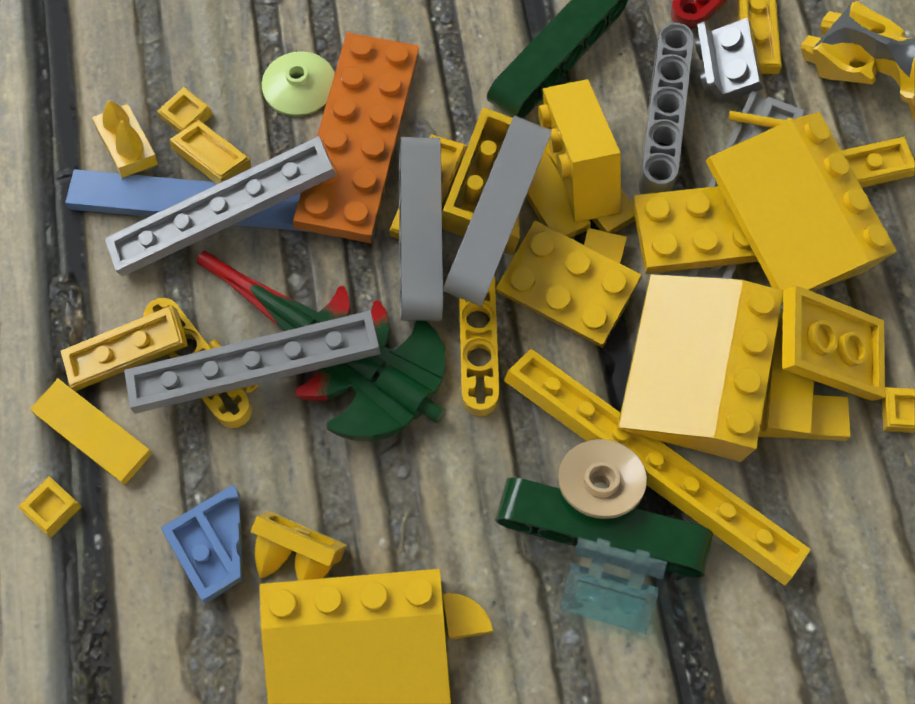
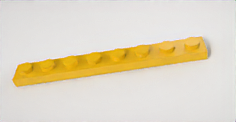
M530 349L508 370L504 379L507 384L584 440H611L632 450L645 468L647 486L703 527L710 529L714 535L784 586L791 580L811 549L661 441L617 430L620 418L618 410L533 349Z

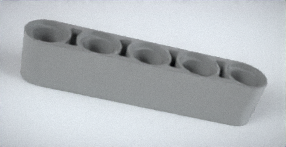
M670 23L664 26L659 34L654 59L638 185L640 194L673 191L679 171L694 40L690 28L681 23ZM661 110H666V111H669V112H671V113H665V112H662ZM657 143H664L668 146H660ZM652 176H660L665 180H656Z
M514 115L452 264L443 292L482 307L552 130Z
M400 137L399 279L401 321L442 320L443 265L440 138Z

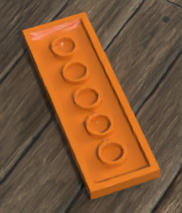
M346 32L317 137L319 136L325 145L337 176L300 193L293 218L294 229L366 243L372 242L419 57V45Z

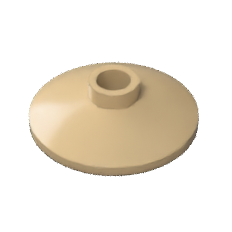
M596 439L576 445L564 456L559 467L558 482L562 495L573 508L587 516L607 519L622 516L639 504L646 489L647 477L641 460L628 447L611 440ZM601 482L606 484L608 488H598L594 484Z

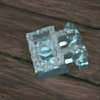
M579 537L575 555L589 558L591 563L589 568L571 564L560 610L646 634L658 597V587L644 584L643 579L645 575L662 579L666 568V561L650 557V552L636 549L634 553L610 546L611 541L597 538L595 542ZM605 563L630 570L628 579L603 572Z

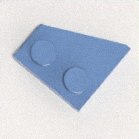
M234 484L161 527L187 576L205 604L244 581L240 493Z

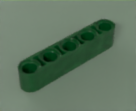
M570 0L494 80L487 93V101L512 118L515 115L524 119L543 99V88L555 86L618 19L624 11L628 0Z
M514 477L506 479L495 518L496 523L508 529L695 578L704 577L713 537V532L703 526L636 508L615 518L602 519L587 516L577 511L566 501L560 488Z

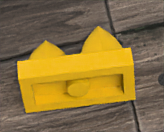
M108 100L103 113L92 117L121 178L158 165L156 155L129 105L120 106Z
M272 511L257 515L250 531L257 535L255 564L258 575L262 579L277 571L288 559L292 551L296 552L295 571L298 580L322 579L327 575L332 565L341 561L347 547L346 544Z

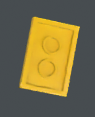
M719 186L634 195L632 206L645 274L758 262Z
M535 220L498 283L496 291L504 297L603 348L641 281L642 274Z
M797 285L783 290L782 369L869 401L885 398L884 320Z

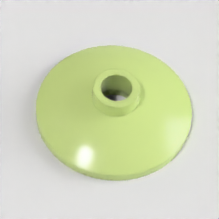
M302 51L285 54L274 60L263 75L262 91L264 98L269 106L280 114L290 117L313 115L325 108L335 72L332 66L317 54ZM296 76H302L299 79H294Z

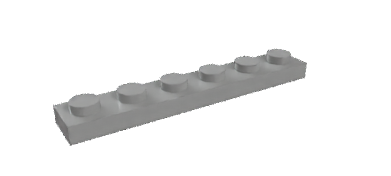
M318 136L106 237L105 241L115 271L124 277L337 176L321 138Z
M366 311L124 371L130 409L134 414L379 355L381 352L371 311Z

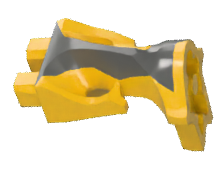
M852 2L842 14L829 11L822 19L820 25L823 37L808 35L801 43L803 59L815 63L818 76L829 80L873 85L876 81L875 75L877 71L893 77L900 87L901 100L909 103L912 118L915 121V38H905V32L901 27L860 2Z

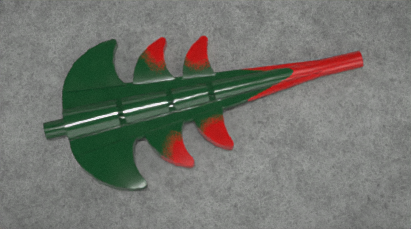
M206 250L202 251L197 257V264L230 285L283 331L350 315L349 296L344 286H339L331 301L322 310L316 312L236 271ZM376 300L373 302L371 315L381 354L319 369L312 379L295 390L297 398L309 401H328L342 396L350 389L356 393L353 402L343 413L327 422V430L337 436L354 441L373 442L390 438L401 432L413 419H418L422 414L435 423H439L445 415L446 409L432 401L434 394L443 382L445 374V348L438 333L426 321H416L411 335L403 344L392 350L387 348L390 323L382 303Z

